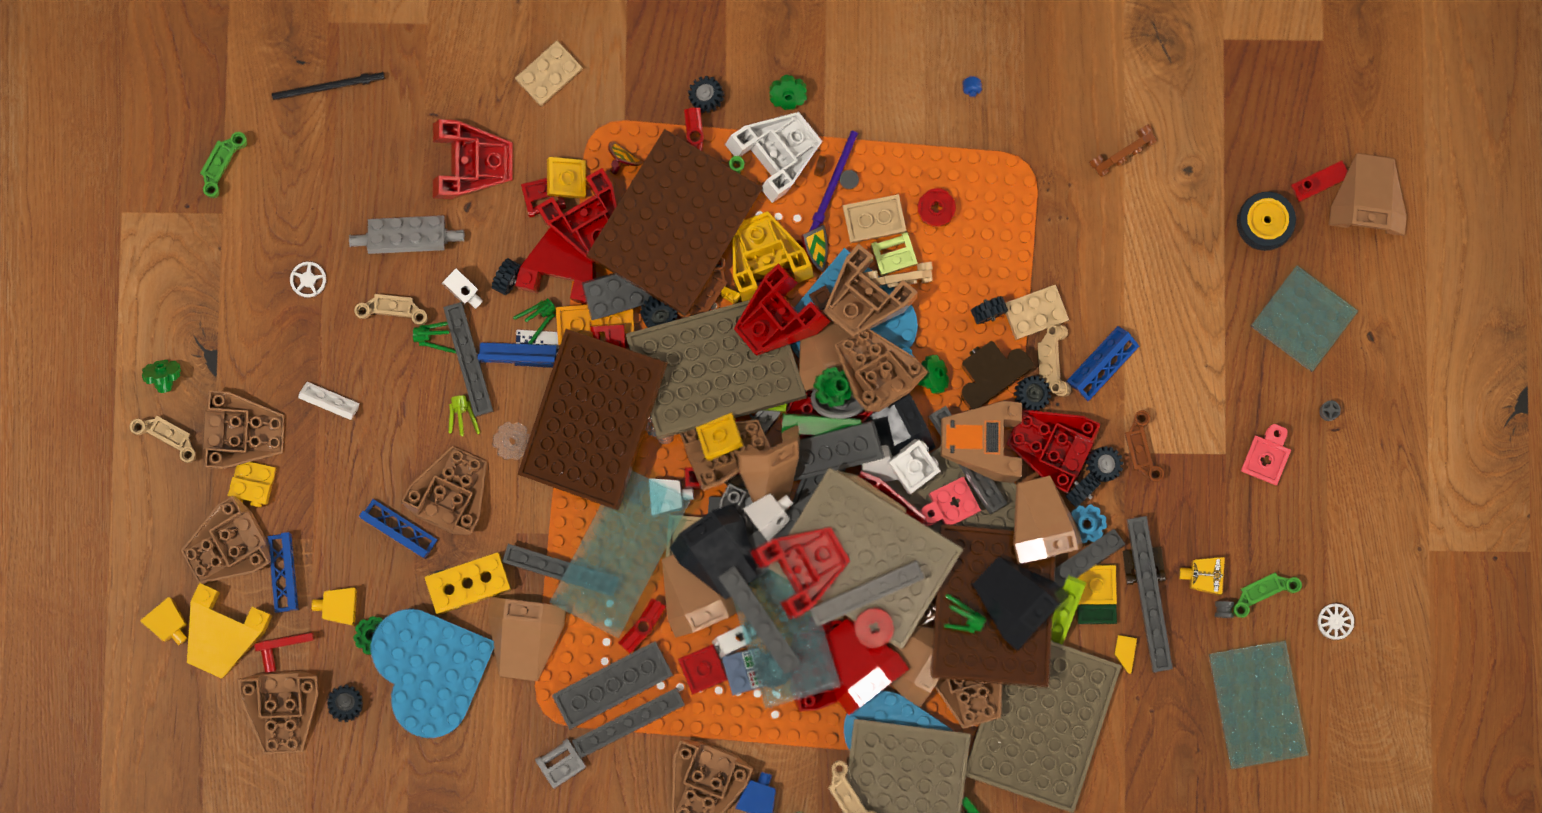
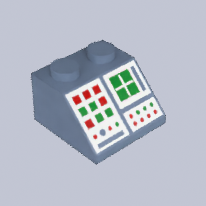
M760 648L722 657L733 696L766 687V685L760 684L762 680L758 681L756 678L759 675L754 673L758 670L754 666L758 664L756 661L761 656Z

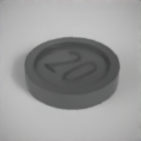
M846 170L841 174L840 184L843 188L853 189L858 185L859 177L856 172Z

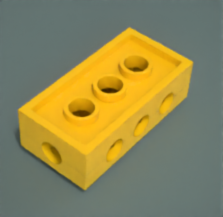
M498 552L424 577L437 615L512 591ZM490 573L491 580L486 583L483 582V574ZM472 579V587L465 589L463 586L464 581ZM453 585L455 588L454 593L446 595V587Z

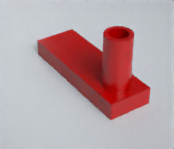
M1341 160L1292 184L1290 187L1300 203L1343 182L1348 171Z
M314 631L256 642L254 644L255 651H261L265 673L276 671L272 648L313 641L315 639Z

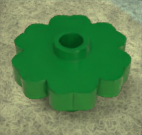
M791 75L782 76L779 81H773L769 87L770 102L775 107L781 106L783 110H793L796 108V105H803L807 99L806 84L803 83L802 79L795 80Z
M938 355L926 356L921 365L927 370V374L918 385L930 389L932 394L943 393L945 388H948V369L944 361L939 359Z
M155 361L154 364H148L142 369L143 381L146 384L154 383V387L159 393L171 391L173 381L181 376L180 364L176 361Z
M836 367L824 369L821 375L816 376L813 384L817 390L816 398L819 399L821 404L828 403L831 408L842 406L844 400H848L851 397L852 390L844 371L839 372Z
M371 616L368 621L363 619L355 627L357 632L353 637L357 648L362 649L366 655H371L370 635L374 633L378 624L383 620L380 617Z

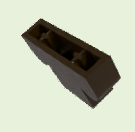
M990 341L982 348L977 346L969 352L971 356L965 359L961 365L973 382L965 384L961 391V398L970 410L980 408L1032 370L1035 365L1021 349L1012 350L1006 359L993 341Z

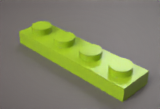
M1068 575L1063 590L1069 596L1054 611L1051 641L1063 645L1087 582Z

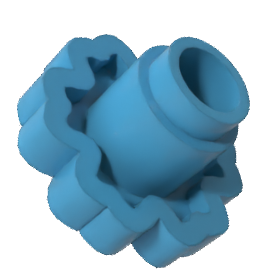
M1080 505L1071 512L1079 528L1082 543H1086L1088 540L1095 542L1103 536L1102 530L1107 527L1106 517L1100 515L1098 507L1088 505L1085 508ZM1089 520L1091 522L1090 527H1084L1083 522Z

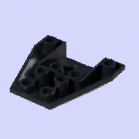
M910 393L879 412L874 411L863 422L874 421L881 446L887 445L893 457L900 453V450L914 439L922 440L928 447L927 452L936 448L928 427Z
M734 504L712 510L680 532L669 548L681 566L725 600L730 598L731 595L718 578L735 566L748 585L758 578L754 559L750 552L752 550L745 522Z
M999 556L972 584L1001 636L1016 651L1027 642L1042 623L1069 596L1054 581Z

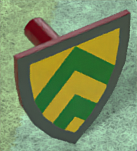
M615 141L609 143L608 150L615 159L612 161L610 169L613 174H617L623 163L631 166H640L644 163Z
M824 224L803 234L802 240L796 241L801 247L805 248L809 261L820 272L824 271L828 253V242Z

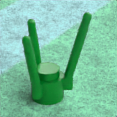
M548 298L544 301L541 300L538 304L513 317L516 320L534 310L537 311L527 317L525 322L533 319L538 314L543 318L547 316L528 344H532L548 322L555 317L553 313L556 311V307Z
M448 322L420 325V327L413 328V341L419 342V346H427L456 354L455 349L426 342L430 340V335L449 334V330L430 331L432 328L446 326Z
M946 594L948 599L967 611L965 612L953 605L949 607L967 617L966 624L969 627L945 624L944 627L974 633L975 630L980 632L986 617L981 616L980 613L975 612L956 598Z

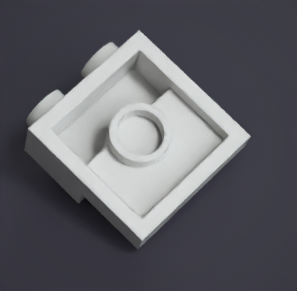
M914 439L902 448L900 453L887 462L908 494L913 493L940 472L938 461L927 452L928 447L922 440Z

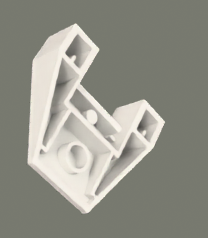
M797 112L746 125L733 133L725 145L734 156L741 157L749 150L755 154L771 174V177L762 185V191L773 203L788 192L822 143V140L802 115Z

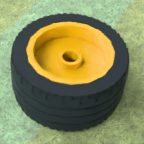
M1269 191L1260 192L1248 198L1240 208L1237 216V229L1242 240L1250 247L1262 251L1273 250L1285 244L1293 234L1296 225V215L1291 203L1284 196ZM1264 218L1268 219L1270 223H1266Z

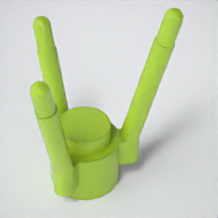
M466 396L452 397V404H449V434L452 433L455 411L458 414L460 436L464 435L462 413H465L466 409L476 433L480 434L470 401H467Z

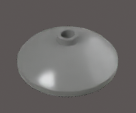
M816 389L811 394L813 408L818 413L829 418H850L864 410L854 398L853 393H851L850 399L844 400L842 406L832 408L829 407L828 403H820L819 399L815 396Z

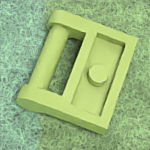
M907 232L902 233V236L880 243H871L881 276L918 264ZM902 243L905 244V248L880 254L879 250Z

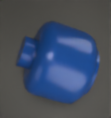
M970 76L964 79L963 92L965 94L975 97L982 91L979 78Z

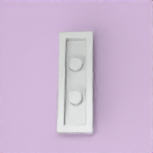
M306 382L298 397L350 420L359 408V403L309 382Z

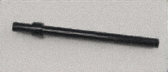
M384 72L374 74L363 73L358 77L272 93V99L278 100L357 84L367 85L372 81L383 80L385 76Z

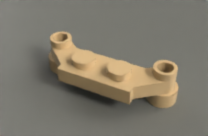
M932 262L917 264L918 271L879 278L877 271L865 272L863 274L877 286L887 285L888 288L897 287L902 280L909 285L916 284L917 280L920 279L922 283L932 282L931 270H933Z
M375 294L373 299L367 303L357 304L354 309L356 316L360 319H367L372 314L412 318L416 325H424L428 319L426 312L419 309L413 303V298ZM362 310H366L364 315L360 314ZM419 316H423V320L418 321L417 318Z
M1056 324L1048 327L1042 342L1038 343L1040 379H1045V383L1048 382L1053 393L1066 397L1071 393V385L1060 379L1058 341L1064 340L1067 337L1068 330L1066 326Z
M159 416L145 421L135 419L130 423V430L135 435L149 433L180 450V458L184 462L191 463L195 461L196 452L189 439L191 434ZM142 425V429L137 431V427ZM192 453L191 458L187 459V454Z
M836 761L832 765V784L828 788L843 812L876 813L864 808L845 778L847 773L846 763ZM842 765L843 770L837 771L836 767Z

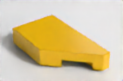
M724 286L721 296L732 304L739 303L741 300L740 293Z
M1117 635L1114 655L1126 672L1131 674L1137 638Z

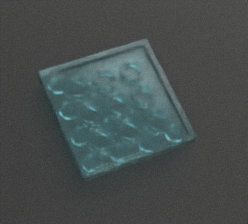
M1296 266L1252 323L1251 327L1313 372L1357 314L1358 310L1299 266Z

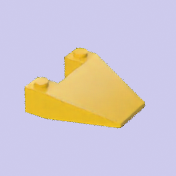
M768 211L743 220L732 238L733 279L742 302L751 300L758 288L756 281L763 279L778 263L785 269L790 268L793 277L798 283L814 277L812 266L805 250Z
M199 583L191 599L187 663L223 679L265 634L273 616L251 607L244 624L212 610L220 592Z

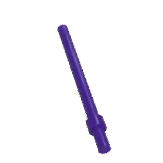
M851 130L818 211L813 215V223L809 231L823 224L825 211L858 133Z

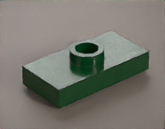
M1078 605L1077 623L1078 625L1117 624L1116 605Z

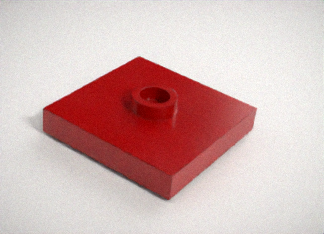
M714 644L678 658L692 695L728 681Z

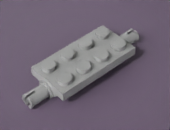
M444 216L368 219V233L366 235H349V246H367L368 254L445 250L447 242H464L465 236L464 229L447 231L445 229Z

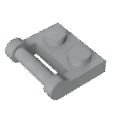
M568 738L543 757L539 756L535 759L553 789L586 768ZM568 749L570 755L549 769L546 767V763Z

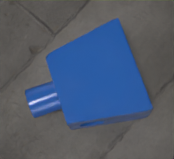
M761 772L758 782L750 780L736 805V809L748 813H772L776 791L775 788L769 787L772 775Z

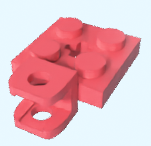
M1273 424L1266 430L1264 438L1255 435L1240 472L1277 486L1291 452L1290 449L1283 447L1287 437V429ZM1274 431L1279 433L1278 437L1274 436ZM1267 455L1271 463L1263 466L1260 459Z
M964 476L929 493L932 502L920 510L926 516L923 524L925 526L934 525L941 520L943 524L954 525L981 511ZM953 497L960 501L958 503L959 507L951 506L950 502H952Z

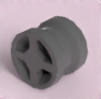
M1332 400L1322 404L1319 410L1321 418L1325 421L1336 419L1341 412L1339 404Z
M1215 602V607L1217 608L1214 615L1215 618H1234L1232 613L1234 602Z

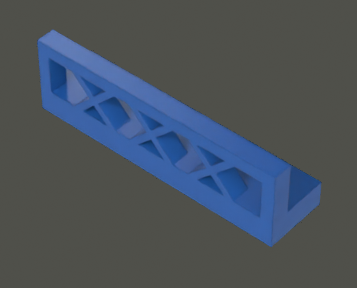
M1117 326L1066 382L1078 390L1085 400L1089 401L1139 347L1138 343L1129 332ZM1130 341L1132 345L1126 351H1123L1124 345ZM1117 356V361L1111 364V359ZM1105 369L1104 375L1098 378V373ZM1092 383L1091 389L1086 393L1083 389Z
M480 343L478 361L480 363L554 365L557 356V346Z
M372 499L366 510L362 511L359 515L362 520L424 559L427 558L438 541L374 499ZM374 505L381 508V517L374 518L369 514ZM394 516L397 518L398 527L390 528L387 526L386 518ZM402 528H413L415 537H404ZM427 537L432 541L426 550L419 546V538Z
M287 532L281 533V535L268 536L275 613L298 611L292 535ZM282 539V549L280 552L273 548V540ZM279 557L284 559L282 571L275 567V561ZM281 575L286 580V587L283 591L277 587V580ZM284 594L287 597L288 607L279 608L278 600Z

